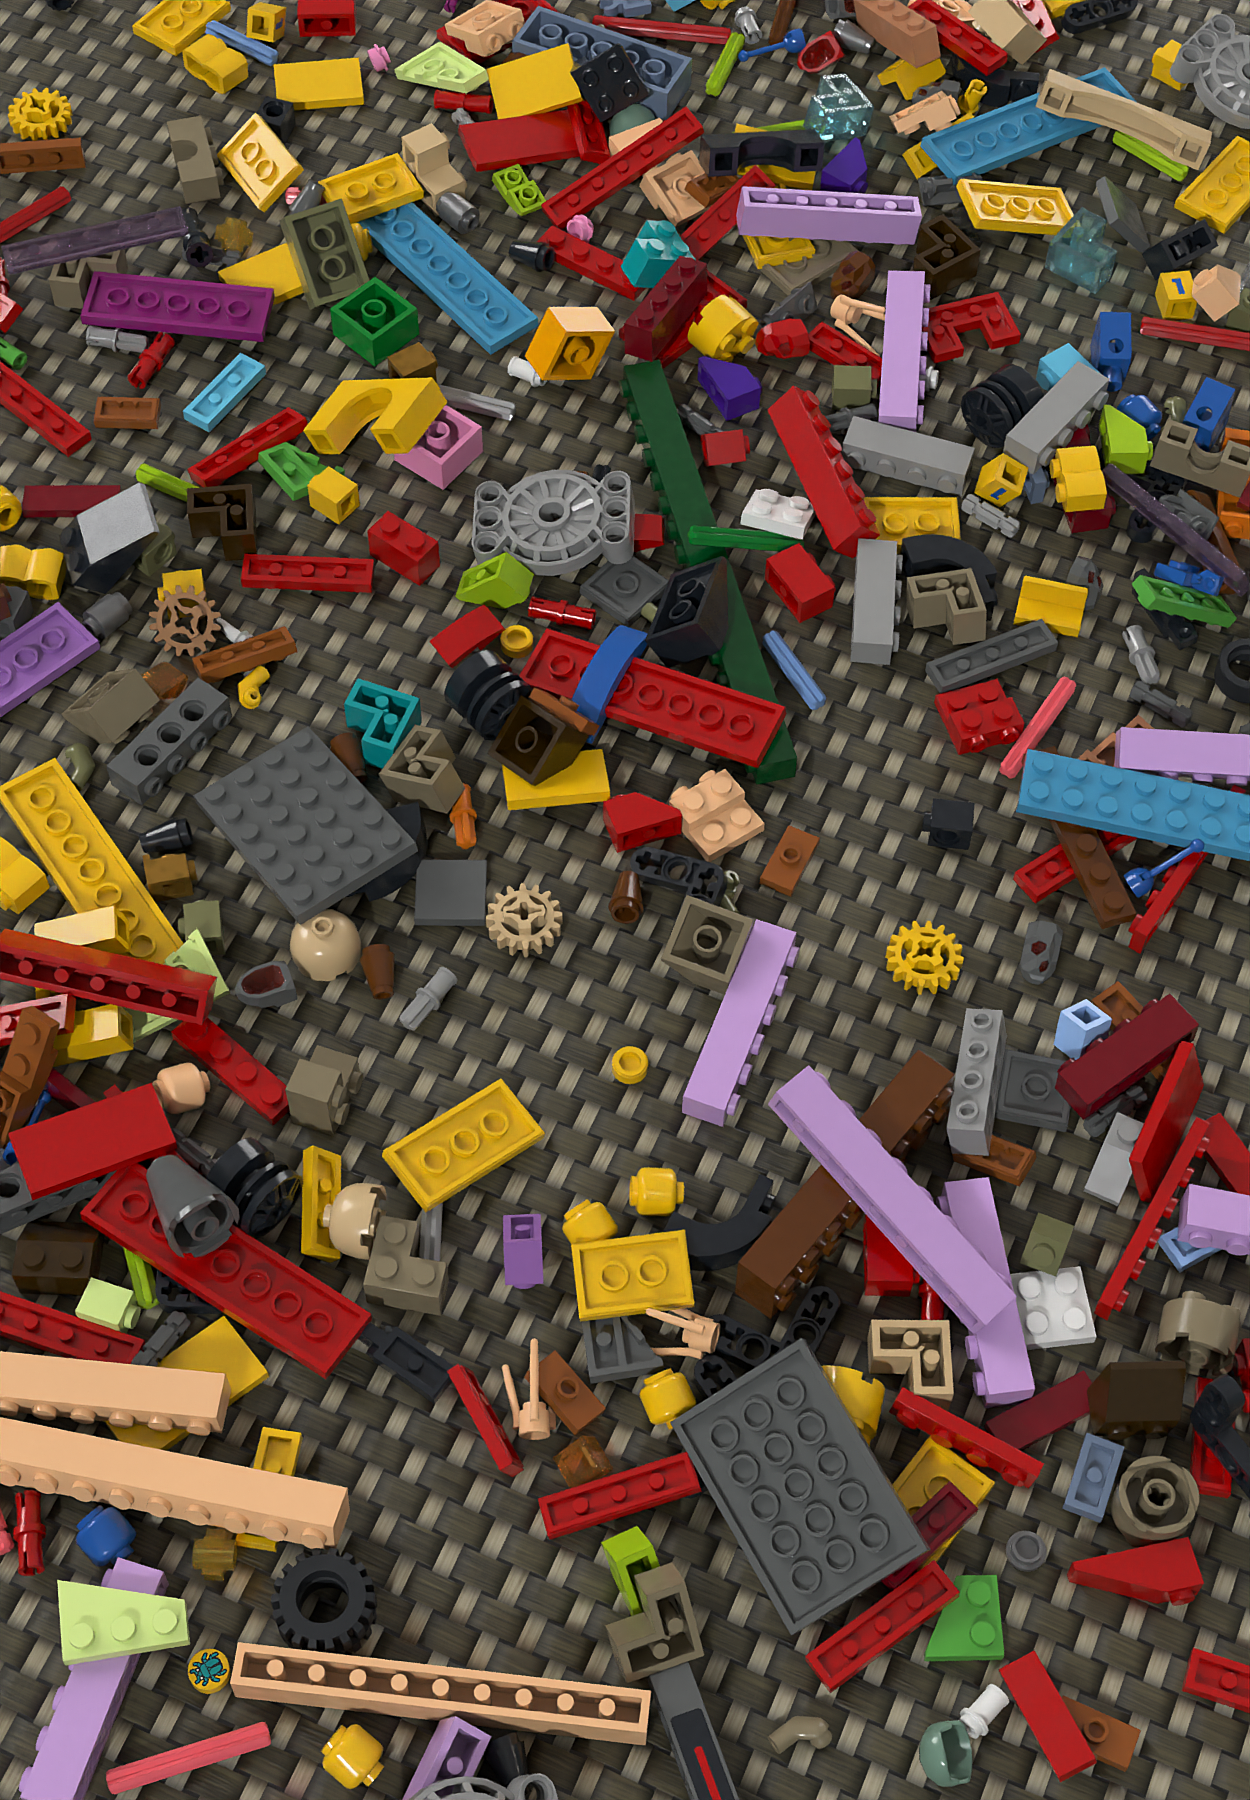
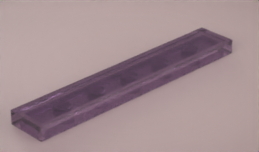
M178 206L1 246L8 273L11 275L189 234L181 207Z
M1109 463L1102 470L1107 486L1208 570L1224 577L1223 582L1242 597L1250 589L1246 573L1119 468Z

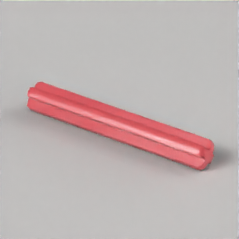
M1065 676L1060 678L1002 761L999 768L1002 775H1006L1009 779L1016 777L1023 767L1021 762L1023 754H1026L1028 749L1034 750L1074 693L1076 687L1074 680H1070Z
M259 1722L109 1769L106 1772L108 1788L112 1794H118L267 1747L271 1744L268 1725L266 1722Z

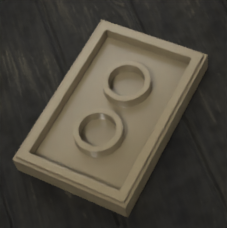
M814 239L811 242L815 248V254H812L811 259L803 256L802 261L787 263L784 260L782 265L777 266L765 264L759 270L789 296L795 288L799 289L808 282H811L812 286L831 276L850 252L859 250L848 241Z

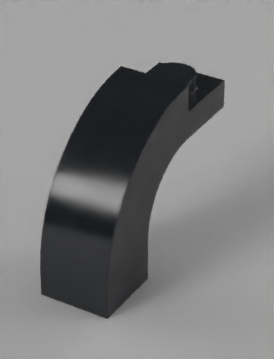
M952 53V74L955 81L961 82L960 88L964 92H966L970 82L974 79L983 81L985 83L983 87L987 86V92L979 101L983 104L1000 108L1007 105V101H1018L1037 93L1039 73L1009 71L998 68L986 76L957 54Z
M926 534L902 538L900 555H903L902 567L906 577L972 568L987 610L986 621L992 620L994 607L998 604L997 593L994 589L997 571L981 551L965 541L944 535Z
M418 802L386 809L416 842L418 852L346 897L366 892L369 902L378 900L401 888L415 875L421 861L425 858L428 842L426 827Z
M760 1174L741 1211L730 1220L722 1223L704 1224L673 1212L663 1232L685 1230L690 1270L714 1271L738 1264L741 1258L771 1224L772 1217L769 1214L776 1200V1196L772 1194L774 1180Z

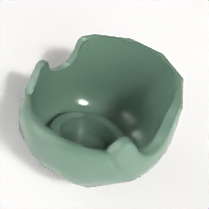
M634 103L613 116L609 126L610 135L613 136L655 120V117L647 107Z
M959 1720L940 1721L931 1724L921 1738L919 1761L926 1776L938 1786L953 1787L968 1783L971 1779L973 1764L970 1739L964 1724Z

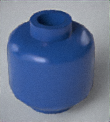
M1129 395L1116 408L1146 429L1147 441L1155 437L1161 429L1159 424L1162 420V412L1145 395Z
M100 1505L84 1517L76 1526L79 1530L76 1536V1543L95 1566H105L110 1562L115 1566L117 1558L126 1560L134 1552L130 1544L136 1537V1530L116 1507L104 1509Z

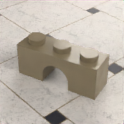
M201 116L167 121L170 144L175 164L178 167L185 204L220 198L219 186L224 185L221 168L214 167V165H218L215 147L209 148V145H213L210 127L204 128Z
M1167 419L1150 466L1240 498L1250 475V447L1228 440L1223 451L1219 453L1205 452L1195 442L1198 429Z

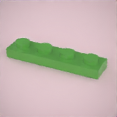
M1139 575L1132 583V586L1139 595V602L1148 610L1155 609L1172 616L1175 614L1192 621L1195 619L1206 622L1209 625L1215 624L1227 628L1237 619L1220 595L1213 596L1197 589Z

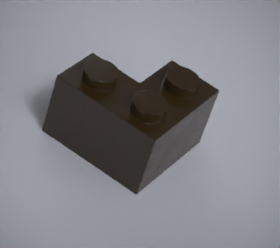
M944 214L919 226L916 247L918 255L914 257L913 271L925 272L924 284H930V300L975 277L981 251Z
M252 484L187 488V514L192 538L221 536L225 561L244 560V554H258L256 507Z

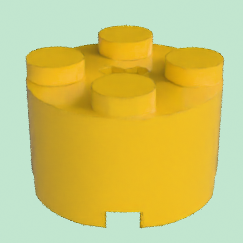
M724 294L713 299L700 312L703 316L702 320L698 325L695 322L692 323L687 337L688 341L704 356L732 363L733 356L739 352L747 353L755 344L753 335L759 322L733 297L729 295L728 298Z
M831 1365L822 1366L861 1434L870 1446V1442L876 1436L885 1395L884 1385L875 1378H873L872 1384L862 1380L863 1372L855 1369Z

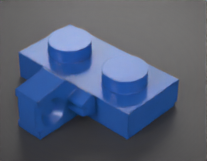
M1170 560L1169 565L1157 563L1153 573L1155 574L1154 576L1181 586L1191 587L1213 596H1218L1224 581V577L1211 570L1199 573V567L1175 560Z

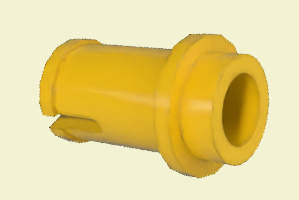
M978 79L972 80L964 95L959 96L957 105L961 115L965 116L970 112L973 115L977 112L978 103L987 92V86L983 87L985 85L983 81Z

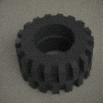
M320 1548L312 1549L313 1556L305 1558L304 1553L299 1554L295 1557L297 1564L294 1567L287 1563L282 1569L284 1577L283 1579L277 1577L274 1583L276 1594H272L271 1598L274 1619L283 1641H287L289 1648L346 1655L345 1651L351 1648L356 1653L362 1648L360 1640L364 1638L368 1641L372 1634L371 1624H376L377 1620L376 1595L371 1577L367 1575L365 1566L361 1562L356 1564L354 1556L347 1552L341 1557L338 1549L329 1548L328 1554H322ZM336 1588L348 1596L349 1601L346 1609L333 1621L315 1623L309 1621L301 1614L302 1606L307 1597L318 1589Z

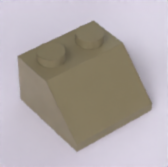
M136 668L106 673L61 715L97 743L117 744L130 734L128 728L136 721L138 723L142 722L153 713L154 710L151 707L160 699Z
M686 895L661 961L692 983L725 995L752 931L754 919Z

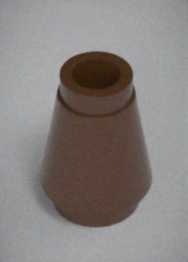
M351 732L334 737L330 741V750L360 783L366 781L368 776L366 774L361 740L356 738V735Z
M623 871L619 874V879L608 905L612 918L624 924L635 922L643 912L640 878L633 871Z
M375 944L365 947L360 958V963L373 998L378 1000L387 999L394 995L395 954L390 951V946L386 944Z

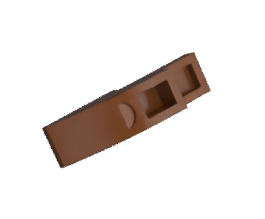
M32 1005L22 1009L3 1069L0 1072V1148L5 1149L10 1142L8 1133L21 1129L29 1117L47 1082L59 1052L53 1047L60 1023Z

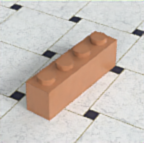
M853 0L858 27L915 68L941 57L937 28L932 22L898 0Z

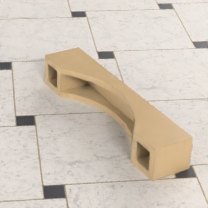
M1052 69L1048 71L1035 106L1062 118L1089 121L1118 130L1150 145L1169 159L1199 170L1211 144L1212 132Z

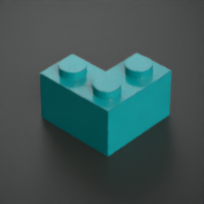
M646 220L641 232L625 257L621 268L633 287L654 288L679 256L696 259L671 222L665 220Z
M357 678L344 703L347 727L365 733L361 740L365 764L383 769L414 725L420 726L422 723L420 698Z

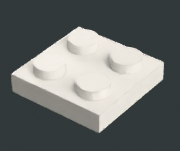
M756 489L742 512L740 525L803 539L816 512L811 502L804 497L793 496L790 498L779 495L778 492L771 489Z
M1080 1266L1060 1268L1056 1277L1042 1271L1010 1274L1013 1290L1017 1295L1015 1299L1027 1350L1094 1343L1096 1332Z

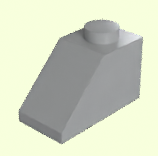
M1116 1113L1088 1178L1084 1192L1116 1206L1119 1205L1132 1175L1129 1157L1144 1123L1121 1113Z

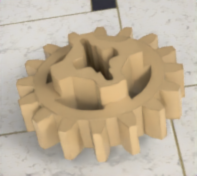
M521 883L518 891H514L511 886H508L506 896L496 893L495 904H488L486 927L489 928L490 940L497 939L498 949L509 946V952L512 956L516 953L517 949L522 950L524 957H528L530 949H534L538 954H541L542 945L545 944L552 947L554 945V936H560L561 924L563 923L559 901H551V892L549 890L541 895L539 893V885L535 884L532 890H526L525 884Z

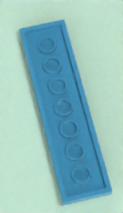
M1105 67L1075 78L1136 102ZM1039 93L925 136L922 138L920 147L947 178H952L953 185H955L959 177L971 176L974 172L976 175L983 174L1104 125L1079 119L1062 118L1035 107Z
M413 202L357 222L364 229L368 228L372 244L490 355L538 326V317Z
M1027 750L1016 812L1188 848L1194 839H1201L1204 842L1203 852L1250 861V795L1046 752Z

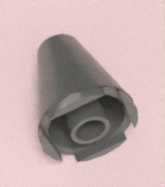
M161 1156L152 1162L147 1170L146 1179L169 1247L180 1257H184L182 1253H192L194 1257H200L216 1250L232 1235L229 1228L235 1220L238 1224L240 1218L239 1209L234 1201L177 1156Z

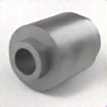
M446 192L438 199L436 211L439 213V217L460 234L471 232L477 227L480 215L479 210L458 193Z
M121 593L107 594L83 612L84 621L82 624L94 637L97 636L105 639L128 621L129 615L133 610L128 600Z

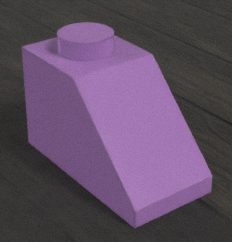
M541 1214L503 1215L505 1285H513L519 1289H528L536 1284H544Z

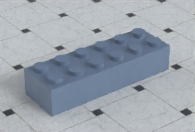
M537 6L512 40V51L526 55H532L568 43L571 47L574 62L583 56L588 61L620 43L649 90L648 96L636 103L647 107L654 117L663 120L670 117L691 86L692 58L541 6Z

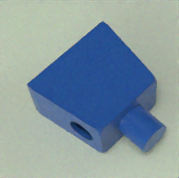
M1100 312L1090 344L1092 366L1103 376L1109 378L1107 388L1109 392H1115L1122 388V382L1125 381L1131 363V313Z
M1208 377L1204 380L1191 404L1183 424L1198 429L1195 442L1201 450L1209 453L1228 422L1235 389Z

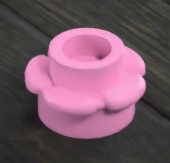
M374 44V48L367 50L376 72L383 69L387 71V64L391 63L389 55L384 46L379 48L378 45Z
M575 215L567 223V233L587 243L590 241L594 232L593 223L585 215Z

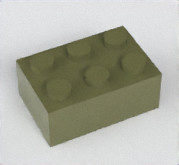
M342 199L285 216L279 221L310 310L342 300L370 281Z

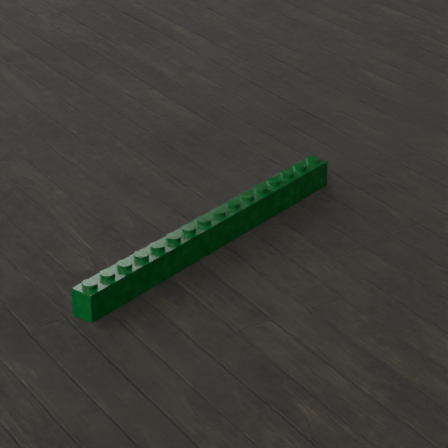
M660 360L623 366V379L619 380L620 394L622 398H627V415L629 421L635 422L634 434L638 445H643V463L645 468L650 467L651 487L653 492L658 491L659 511L662 516L666 515L667 517L666 531L669 540L675 541L674 554L677 564H682L683 568L687 569L720 556H724L727 560L728 630L720 651L714 655H708L711 666H716L718 670L716 674L717 684L779 704L725 547L700 546L689 543L687 532L691 526L717 527ZM784 720L760 766L755 768L744 764L746 772H752L756 785L795 777L797 755Z

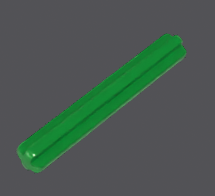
M693 525L687 532L689 543L692 545L781 552L798 543L804 547L803 539L769 531Z

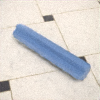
M215 20L206 24L205 33L222 39L227 46L268 66L277 63L279 53L275 49L252 38H248L246 35Z
M775 630L766 633L763 636V646L809 708L816 710L819 707H823L826 700L825 694L780 634Z

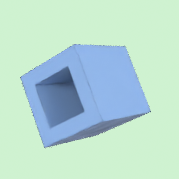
M1085 999L1060 1012L1053 1045L1070 1058L1077 1060L1086 1054L1085 1051L1092 1042L1098 1038L1103 1040L1108 1038L1112 1018Z

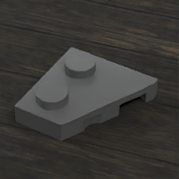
M628 1316L582 1321L591 1384L656 1374L664 1371L663 1360L659 1355L656 1356L646 1343L644 1335L637 1326L630 1322Z

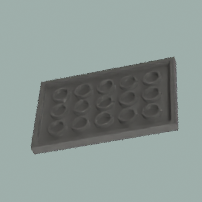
M308 726L193 795L200 809L300 925L418 852L416 842Z
M803 1338L670 1422L791 1635L802 1631L931 1550L807 1341Z

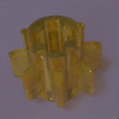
M227 217L225 218V223L216 225L214 239L221 242V248H224L225 251L227 249H234L243 253L244 247L252 246L254 232L247 228L248 222Z
M207 1528L206 1537L204 1539L196 1538L194 1541L193 1569L202 1570L204 1580L223 1581L224 1572L235 1571L237 1540H229L226 1529Z

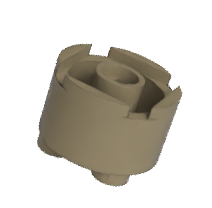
M1185 1291L1182 1294V1298L1170 1300L1163 1306L1155 1352H1161V1361H1185L1186 1373L1200 1375L1201 1369H1213L1212 1376L1226 1374L1231 1371L1234 1363L1240 1330V1310L1234 1306L1220 1305L1208 1301L1199 1292Z
M1147 1456L1134 1461L1122 1475L1111 1500L1112 1518L1118 1530L1132 1546L1144 1547L1180 1539L1195 1517L1199 1505L1197 1484L1189 1471L1184 1467L1181 1469L1176 1464L1170 1462L1171 1459L1163 1456Z

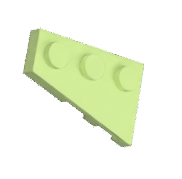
M442 42L436 43L394 69L397 79L461 93L474 91L481 84L489 80L485 68Z
M198 929L188 936L189 939L176 952L173 951L164 960L165 963L163 965L216 976L217 982L213 1002L230 994ZM123 1007L133 1019V1043L178 1020Z
M57 1580L62 1658L65 1666L190 1645L187 1604L184 1599Z

